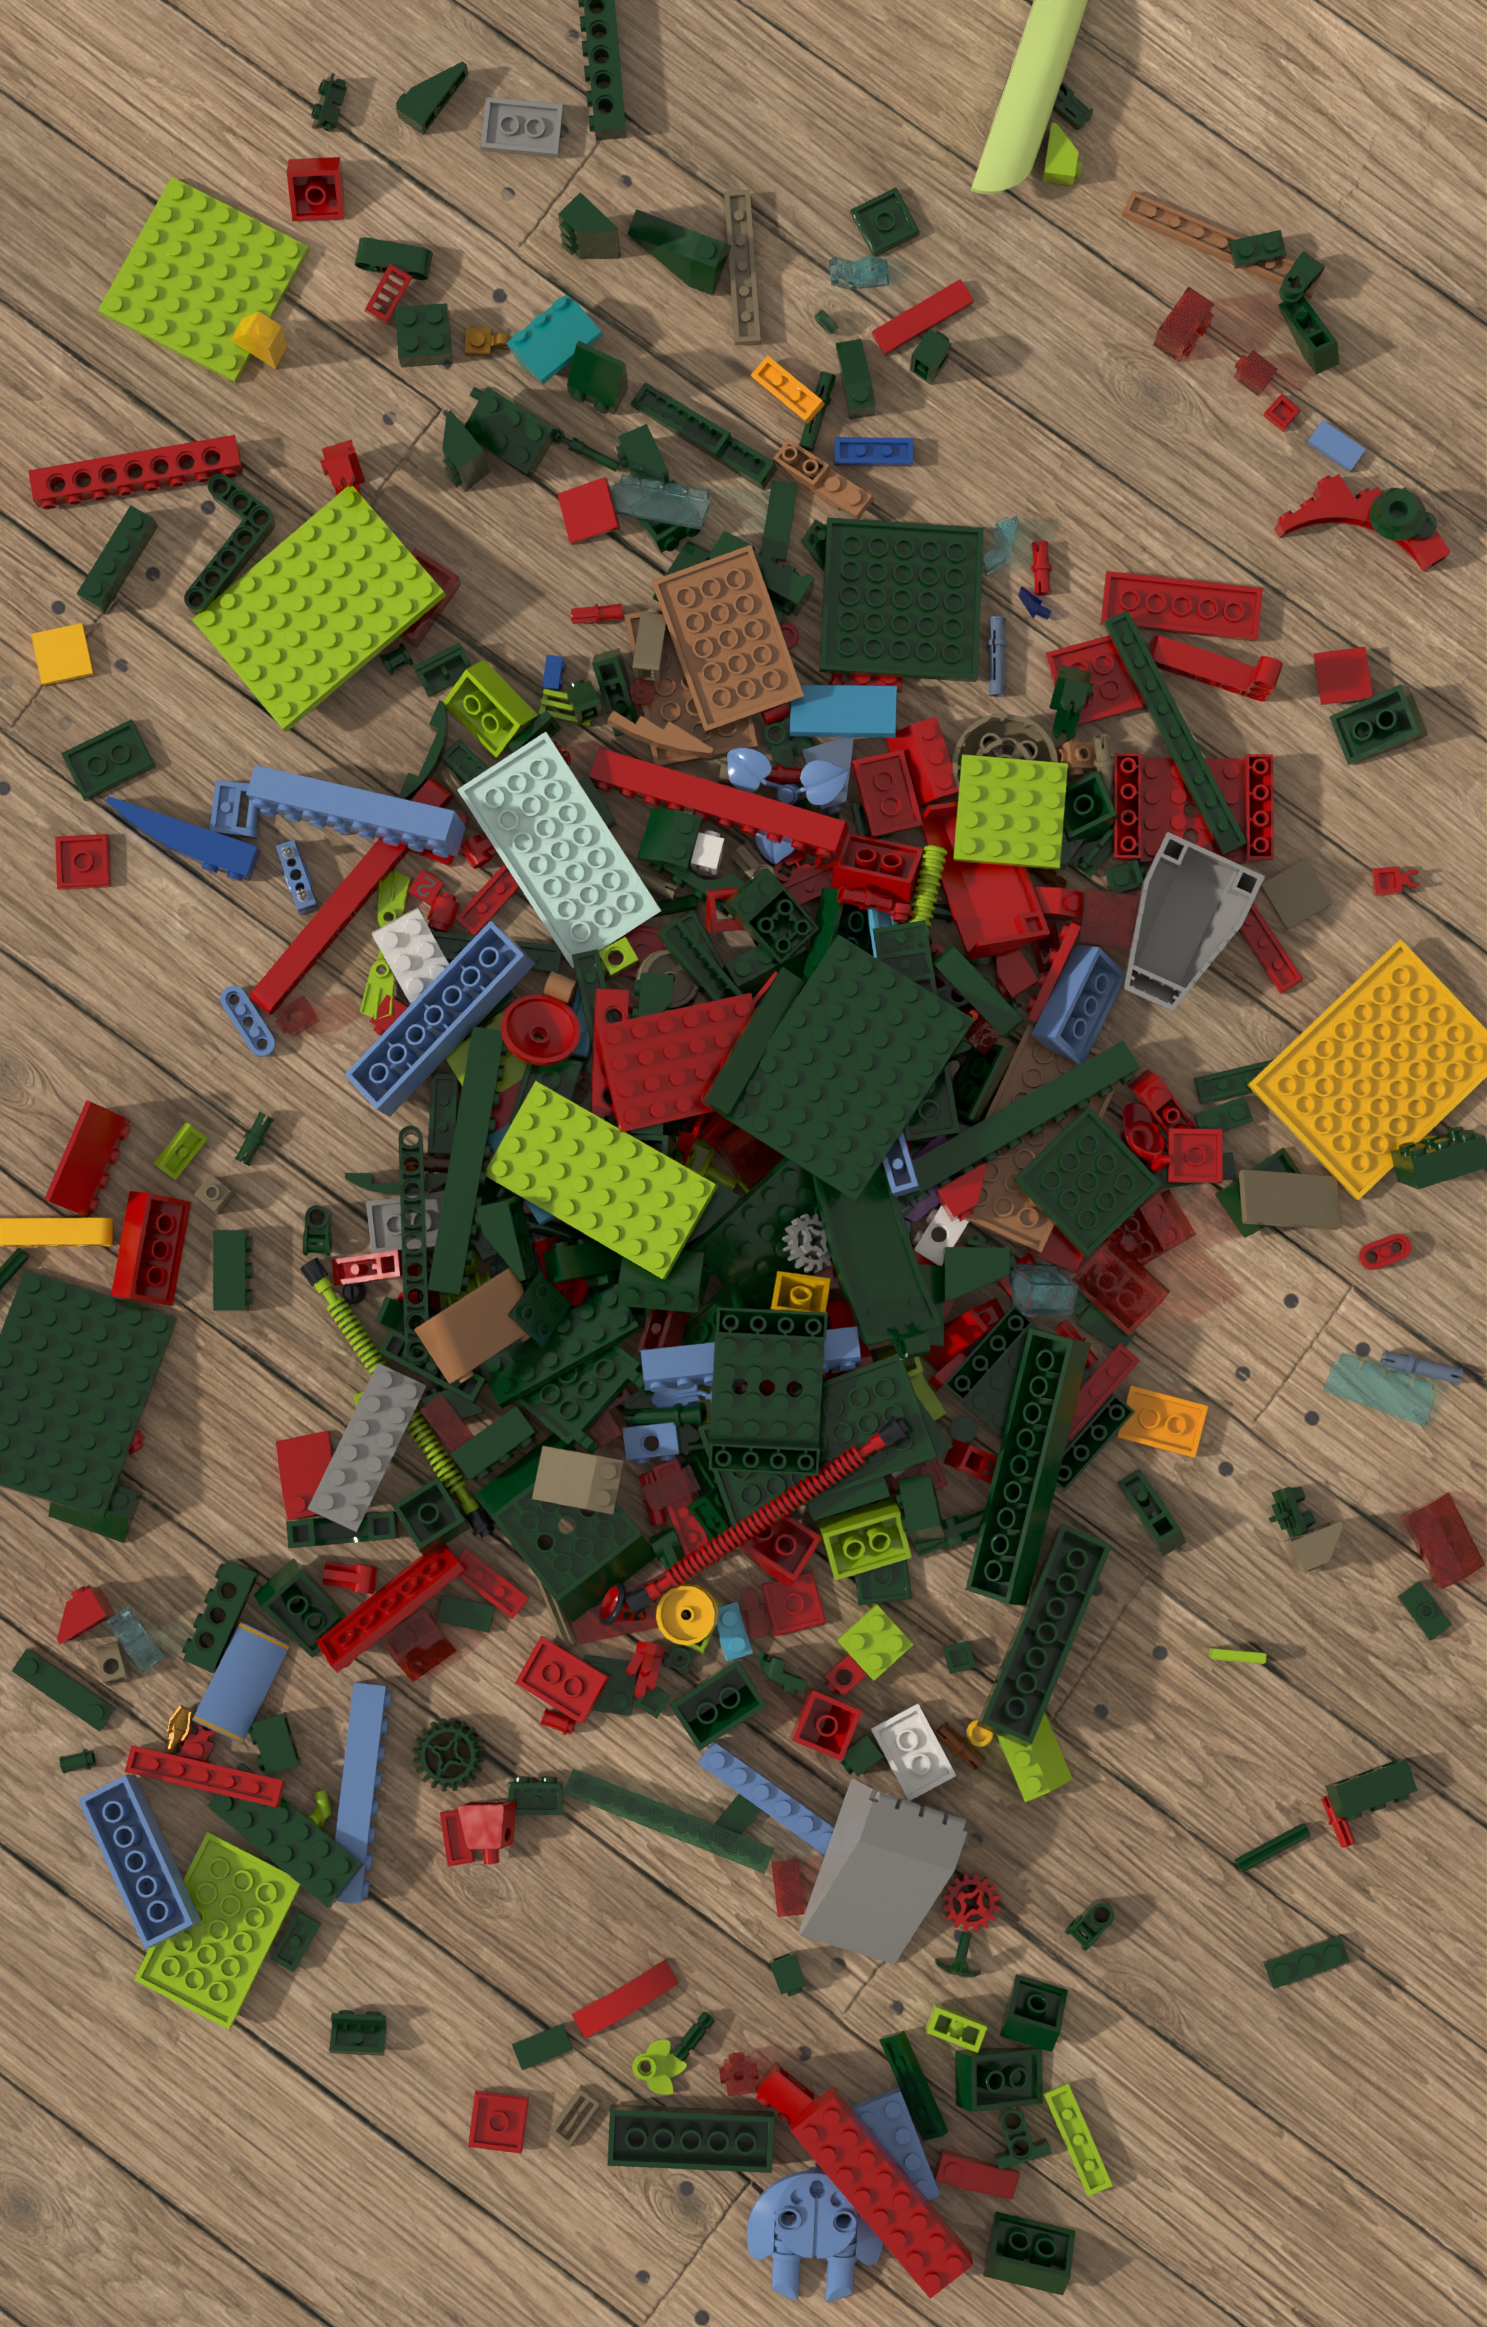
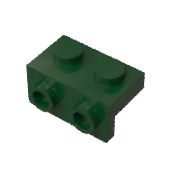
M515 1776L514 1781L508 1782V1801H516L515 1815H563V1781H557V1777L544 1776L541 1777V1781H530L529 1776Z
M340 2010L338 2013L331 2014L330 2053L384 2056L387 2033L386 2016L376 2011L354 2014L350 2010Z

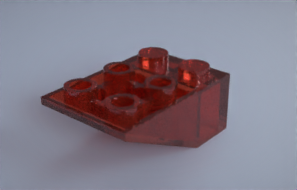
M1167 1189L1141 1204L1102 1242V1245L1123 1278L1195 1236L1196 1233L1170 1189Z

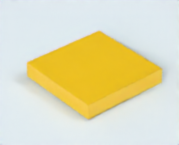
M83 623L31 634L40 680L43 686L94 675Z

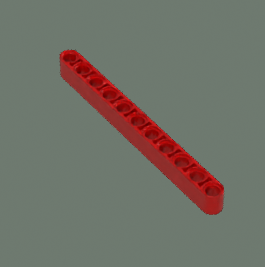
M431 778L422 786L411 801L446 808L453 794ZM378 839L256 985L249 999L269 1015L273 1014L376 892L379 881L382 880L383 882L409 852L406 850L408 845L399 843L398 846H392L384 843L383 839Z

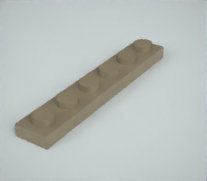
M750 189L724 191L728 245H731L728 256L735 345L761 344Z

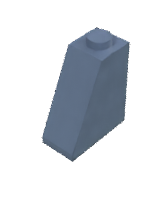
M842 737L802 750L805 766L815 760H824L845 768L849 772L845 786L839 795L827 804L818 805L820 814L827 813V816L835 815L842 812L843 807H846L853 737Z

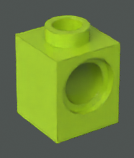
M626 937L599 951L603 974L608 973L611 979L639 964V960ZM614 953H619L624 957V960L620 965L615 966L609 962V957Z

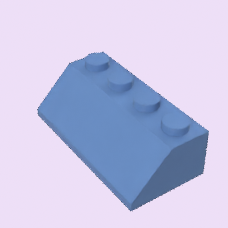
M1075 944L1031 1035L1046 1049L1081 1065L1085 1062L1126 974L1100 947Z

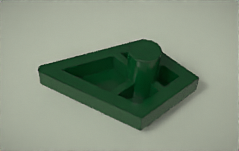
M815 519L802 538L801 543L824 572L826 526Z

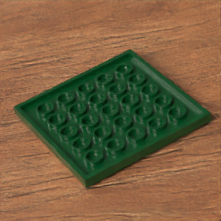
M827 517L819 672L976 682L978 676L984 528Z

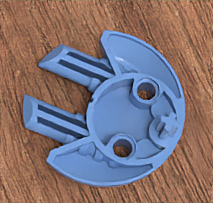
M815 2163V2167H810V2170L787 2175L771 2184L755 2202L748 2219L747 2244L751 2258L762 2260L771 2255L773 2258L772 2290L798 2301L800 2259L803 2257L812 2258L817 2256V2259L826 2258L828 2260L825 2301L831 2302L853 2293L854 2270L857 2260H860L867 2266L877 2264L881 2255L883 2242L817 2163ZM792 2211L795 2214L785 2215L784 2212ZM848 2214L849 2217L840 2218L839 2215Z

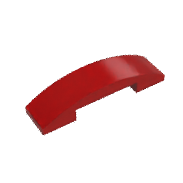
M666 1959L642 1972L641 1975L597 2001L594 2000L571 2015L584 2038H587L638 2010L679 1982Z

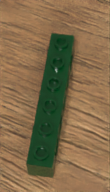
M578 0L579 8L584 7L585 16H580L581 32H586L587 41H582L583 57H588L589 66H584L585 82H591V90L586 91L587 106L593 107V115L588 116L590 132L595 131L596 141L627 138L615 0ZM596 7H600L603 9V11L598 14L591 12V10ZM597 32L606 34L603 38H595L593 36ZM599 57H606L608 59L605 63L595 61ZM604 81L610 83L607 88L597 86L600 82ZM608 106L612 108V111L602 113L600 109Z

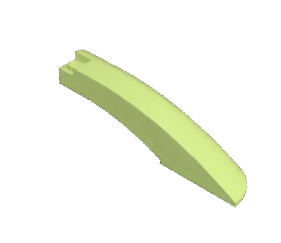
M1088 0L1033 1L972 184V192L989 195L1001 194L1004 190L1018 187L1029 176L1049 122Z

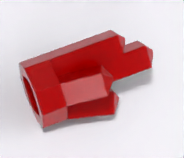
M638 1641L635 1654L625 1670L628 1676H634L638 1670L634 1695L637 1698L644 1697L646 1688L649 1691L655 1688L664 1647L658 1644Z

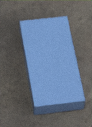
M1324 420L1307 442L1308 445L1348 472H1351L1366 450Z

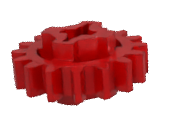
M966 1872L963 1873V1880L961 1881L956 1876L953 1877L955 1885L946 1884V1888L950 1892L949 1894H942V1898L947 1901L946 1904L942 1905V1910L950 1911L945 1916L947 1921L954 1918L953 1926L957 1928L962 1924L964 1932H967L969 1926H971L976 1933L979 1930L978 1925L981 1924L987 1929L988 1923L986 1921L988 1919L996 1920L992 1912L1000 1911V1907L994 1904V1901H998L1000 1896L992 1894L996 1886L994 1884L987 1886L989 1879L984 1877L980 1881L979 1875L976 1872L973 1878H969ZM965 1885H975L971 1890L963 1891L961 1889ZM985 1891L989 1898L988 1908L982 1903V1896ZM973 1896H976L977 1906H970L966 1909L967 1904L964 1900L966 1898L972 1899ZM954 1897L960 1903V1908L957 1914L953 1908ZM979 1914L982 1916L976 1920H966L970 1915Z

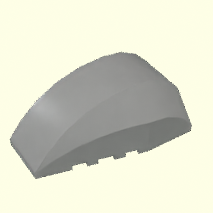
M1167 832L1142 883L1124 990L1173 1011L1243 925L1265 876Z

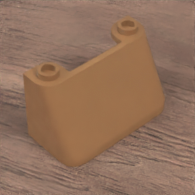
M510 1267L414 1329L449 1384L457 1379L460 1383L464 1382L474 1375L472 1369L519 1338L522 1342L530 1338L508 1316L524 1293L520 1279Z

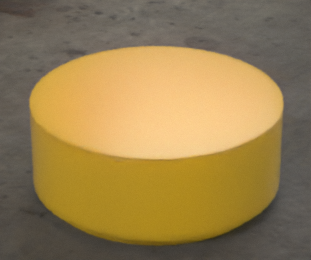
M976 1719L968 1725L966 1736L974 1746L983 1747L992 1741L994 1733L977 1726L979 1719Z

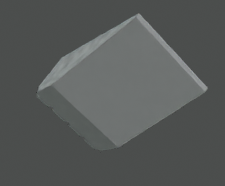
M852 1778L798 1934L895 1965L955 1871L968 1833L963 1830L967 1819L942 1807L938 1811L926 1806L921 1808L920 1804L901 1798L897 1801V1797L880 1791L877 1792L876 1789Z

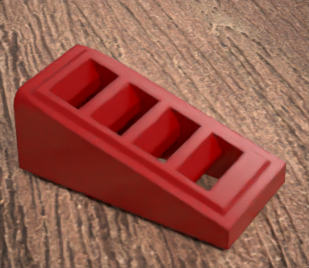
M389 264L364 312L387 324L413 277L394 265ZM392 274L404 282L401 286L388 278L389 275ZM386 283L399 291L398 294L395 295L383 288L384 284ZM381 293L393 300L392 305L379 298L378 295ZM377 303L388 310L387 314L373 307V304Z

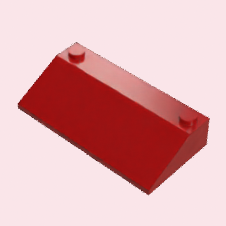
M958 801L929 805L921 816L923 823L921 830L927 846H938L947 851V855L943 857L946 861L942 864L944 870L940 872L942 875L940 882L968 960L991 957L1048 937L1050 931L1026 867L953 861Z

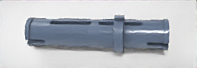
M1003 616L989 617V640H987V647L989 648L988 696L990 697L1006 696L1005 648L1008 646V641L1005 640L1006 618Z
M1384 1350L1382 1356H1384L1380 1361V1366L1402 1370L1407 1375L1414 1373L1455 1383L1456 1385H1459L1462 1380L1458 1376H1463V1368L1415 1358L1413 1354L1409 1353L1407 1356Z

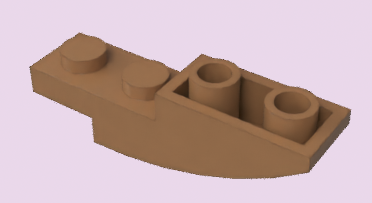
M787 439L773 458V461L805 488L838 511L841 509L855 519L859 520L874 500L871 494L833 471L829 464L790 439Z

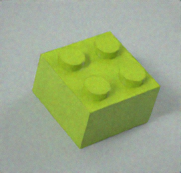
M877 1604L871 1607L837 1639L840 1645L873 1681L914 1645Z

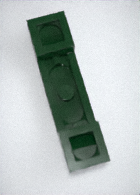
M440 700L429 723L431 730L437 732L419 776L408 773L399 794L401 799L412 800L422 786L433 777L441 762L440 756L444 753L447 743L448 715L445 703Z
M345 1173L346 1180L364 1190L381 1195L400 1196V1184H374V1175L372 1173ZM425 1173V1193L446 1186L448 1173ZM409 1187L405 1194L406 1196L419 1195L420 1190L416 1187Z

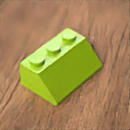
M484 659L464 671L443 701L446 708L495 758L500 757L509 748L508 745L513 742L514 738L527 729L538 716Z
M894 1498L817 1520L822 1543L835 1581L912 1558L908 1540L901 1523V1513Z
M1046 1713L1043 1715L1032 1744L1028 1747L1021 1746L996 1734L1024 1802L1045 1795L1073 1780Z

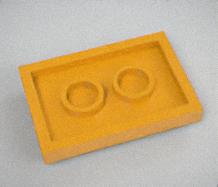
M1130 1385L1125 1403L1135 1412L1120 1428L1116 1437L1195 1458L1208 1406Z

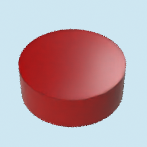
M781 623L780 627L788 650H791L798 643V630L790 623Z

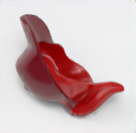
M1139 1103L1127 1104L1123 1109L1124 1128L1120 1134L1121 1141L1138 1159L1145 1162L1151 1172H1158L1165 1168L1168 1163L1173 1162V1158L1170 1155L1163 1154L1165 1141L1159 1132V1127L1155 1124L1150 1111L1144 1105Z

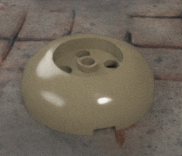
M998 713L979 719L965 730L956 745L952 766L954 779L959 789L962 755L1058 763V758L1051 738L1036 722L1024 716ZM1004 746L1012 747L1013 754L1004 755L1002 748Z

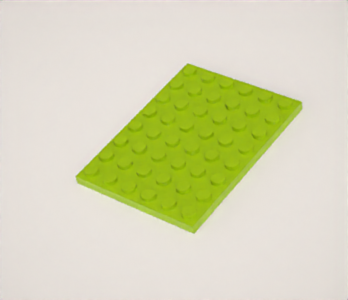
M347 486L217 597L204 612L199 613L192 620L280 727L287 732L441 601L446 594L353 486Z

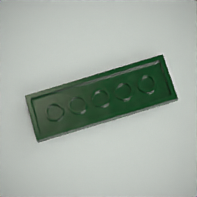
M616 1284L566 1312L543 1347H540L531 1337L524 1342L519 1339L480 1364L493 1395L502 1409L642 1330L631 1307L618 1306L619 1285Z
M240 1763L236 1770L256 1774L244 1763ZM216 1794L208 1805L211 1810L327 1908L332 1907L364 1865V1863L284 1796L281 1798L279 1808L221 1794Z

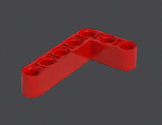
M1153 636L1149 647V652L1158 669L1261 702L1268 701L1272 695L1283 666L1280 660L1268 656H1261L1256 665L1252 666L1162 636Z

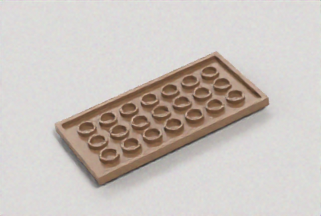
M1029 1021L985 1119L1079 1066V1064L1046 1049L1031 1035L1037 1024L1036 1022ZM1092 1047L1085 1062L1103 1051ZM1117 1084L1112 1086L1113 1091L1106 1096L1099 1098L1096 1095L1089 1099L1090 1104L1088 1106L1101 1119ZM1073 1108L1066 1113L1068 1117L1059 1123L1054 1124L1051 1121L1043 1126L1045 1130L1038 1135L1031 1137L1028 1134L1021 1138L1022 1143L1009 1151L1007 1147L998 1152L999 1156L991 1162L985 1164L983 1160L976 1164L975 1167H978L984 1163L986 1171L978 1203L975 1209L972 1210L974 1214L966 1220L1041 1254L1054 1224L1012 1179L1085 1108L1079 1111Z

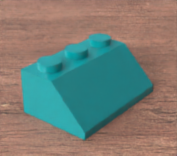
M565 295L557 299L543 314L536 316L523 330L516 332L506 344L520 366L544 384L572 362L578 340L591 346L603 336V333L580 305Z

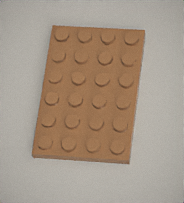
M752 545L652 581L705 732L804 697Z
M641 612L624 615L633 659ZM667 627L660 683L637 680L644 717L663 730L669 721L713 748V757L727 755L730 750L737 748L757 749L758 745L752 715L712 730L704 731ZM651 746L654 764L662 767L706 759L682 755Z

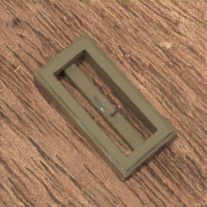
M580 2086L548 2133L571 2148L602 2104V2101L596 2099L590 2092L588 2093ZM583 2096L584 2100L560 2133L556 2131L579 2097ZM590 2101L594 2105L568 2140L565 2135Z

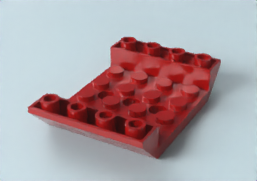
M1114 753V808L1118 815L1114 821V859L1128 862L1137 859L1138 863L1152 864L1167 832L1184 839V833L1188 830H1192L1198 835V841L1194 843L1195 845L1222 856L1199 810L1198 815L1194 818H1189L1184 814V807L1186 805L1196 806L1190 792L1184 788V781L1172 758H1141V753ZM1246 754L1244 759L1204 758L1247 842L1246 845L1222 857L1237 864L1273 860V754Z

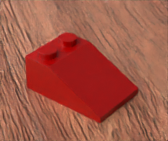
M329 1431L276 1441L282 1495L287 1520L318 1515L309 1511L308 1507L333 1457Z
M784 1513L785 1517L783 1519L779 1518V1521L777 1523L773 1522L771 1527L767 1525L765 1531L761 1529L762 1533L756 1534L754 1538L750 1537V1541H744V1544L742 1546L738 1545L737 1549L767 1574L790 1587L797 1580L822 1537Z

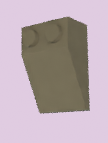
M542 1446L532 1499L613 1515L624 1461Z

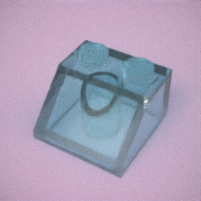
M1015 1264L1014 1270H1010L1008 1277L1012 1301L1023 1315L1027 1317L1047 1315L1053 1318H1060L1061 1315H1072L1079 1286L1056 1265Z

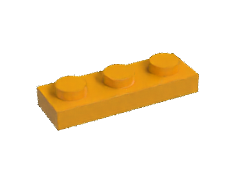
M768 355L751 374L755 381L807 424L825 405L818 396Z

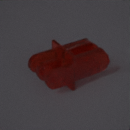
M746 1588L742 1594L746 1609L740 1610L743 1624L750 1636L761 1638L770 1631L771 1627L766 1603L759 1605L755 1590Z

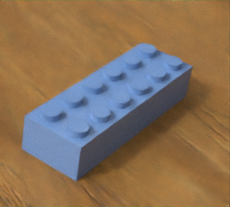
M124 1775L78 1799L144 1948L155 1947L202 1923L136 1775Z

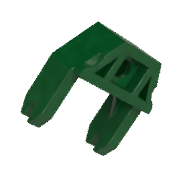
M1060 665L1049 707L1050 709L1057 710L1052 728L1055 739H1059L1061 733L1066 734L1067 742L1075 737L1081 710L1084 708L1086 699H1090L1094 684L1090 683L1091 672Z

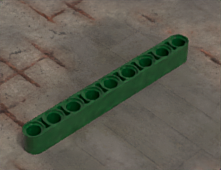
M406 1126L400 1131L398 1137L405 1352L410 1363L422 1365L427 1362L430 1354L416 1332L409 1327V1324L416 1318L423 1320L424 1323L429 1320L424 1150L422 1132L415 1126ZM407 1135H415L418 1138V1142L410 1146L404 1143V1138ZM408 1161H416L419 1164V1168L414 1172L407 1171L404 1166ZM409 1187H416L420 1190V1194L416 1198H409L406 1196L405 1191ZM411 1213H417L420 1215L421 1220L417 1224L412 1225L406 1221V1217ZM410 1240H419L422 1243L421 1248L417 1251L409 1250L407 1243ZM419 1266L423 1272L419 1277L414 1278L408 1275L409 1268ZM413 1292H419L424 1296L419 1304H412L408 1298ZM421 1345L424 1347V1355L419 1358L413 1357L410 1354L413 1346Z

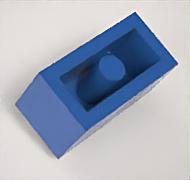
M546 655L542 684L543 690L548 689L559 692L560 688H563L564 678H561L562 672H565L566 662H564L563 657Z

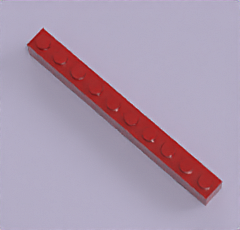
M602 748L598 749L589 775L595 787L602 791L617 790L619 795L629 799H634L637 796L643 798V802L658 807L660 803L668 806L667 809L693 813L692 815L702 817V821H707L708 818L716 820V824L724 828L731 829L732 826L742 828L741 831L751 836H756L757 833L766 835V839L778 844H781V841L789 842L791 847L797 850L806 851V848L816 851L815 854L830 859L831 855L840 857L849 831V826L845 821Z

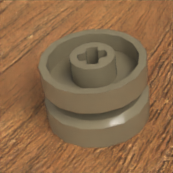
M668 949L650 953L641 961L637 969V980H640L641 973L674 975L672 1003L668 1008H675L686 1004L694 997L698 989Z

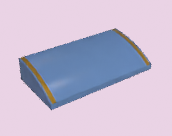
M240 1622L192 1721L243 1744L290 1645Z

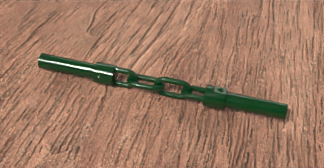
M474 387L470 396L479 401L484 392ZM562 430L558 432L560 434L557 436L559 440L554 438V443L564 442L569 445L568 450L583 455L614 472L617 471L620 465L619 462L592 449L578 438L574 437L572 440L566 438Z

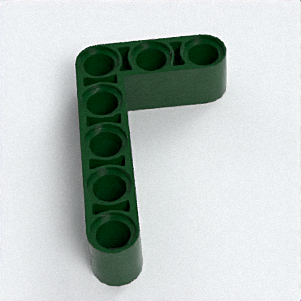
M223 474L213 475L209 479L208 490L212 498L219 505L242 522L186 591L184 601L189 611L194 615L204 612L217 597L227 590L275 528L276 522L270 509ZM226 485L227 489L224 493L217 494L215 493L216 487ZM240 500L248 501L247 506L243 509L235 508ZM262 515L268 516V521L265 524H256L258 517ZM251 536L252 541L248 545H241V538ZM227 557H236L234 564L230 566L224 565V560ZM211 577H220V581L217 585H208V581ZM195 597L204 598L200 606H192V601Z

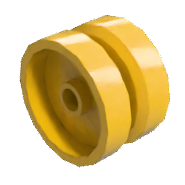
M690 1583L683 1584L678 1588L674 1587L664 1594L657 1606L656 1612L658 1627L663 1635L670 1641L681 1645H691L705 1639L713 1632L719 1618L718 1604L712 1593L699 1584ZM686 1610H689L691 1612L690 1619L689 1617L687 1619L683 1617V1613H685Z

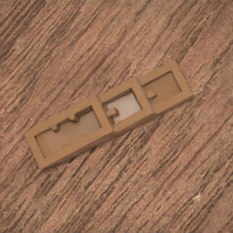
M613 710L608 718L610 726L656 748L682 755L709 759L714 755L713 748L670 721L663 730L643 716L634 724Z

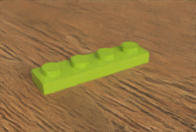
M1064 2083L1044 2092L1045 2099L1087 2196L1089 2197L1112 2187L1111 2180L1069 2083Z

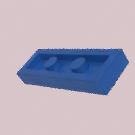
M835 437L834 466H913V438Z

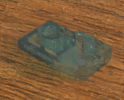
M868 255L856 261L839 257L829 260L832 286L851 290L889 285L886 259Z
M1017 516L1011 519L1005 517L995 524L996 528L992 536L1000 550L994 548L984 555L985 559L982 561V569L986 575L1009 562L1019 523Z
M129 1606L106 1621L127 1654L142 1672L165 1657L162 1650L147 1633L143 1623Z

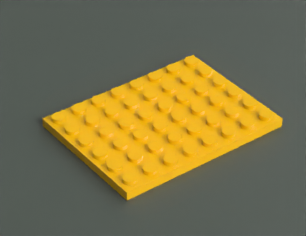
M1400 939L1247 1085L1355 1200H1359L1394 1167L1391 1151L1399 1149V1145L1403 1143H1419L1487 1077V1030Z

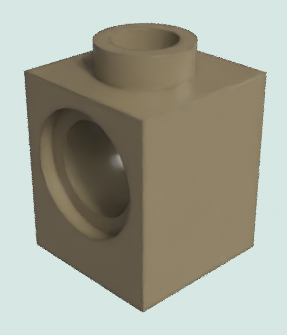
M210 1175L194 1195L211 1210L219 1214L235 1196V1193L215 1176Z

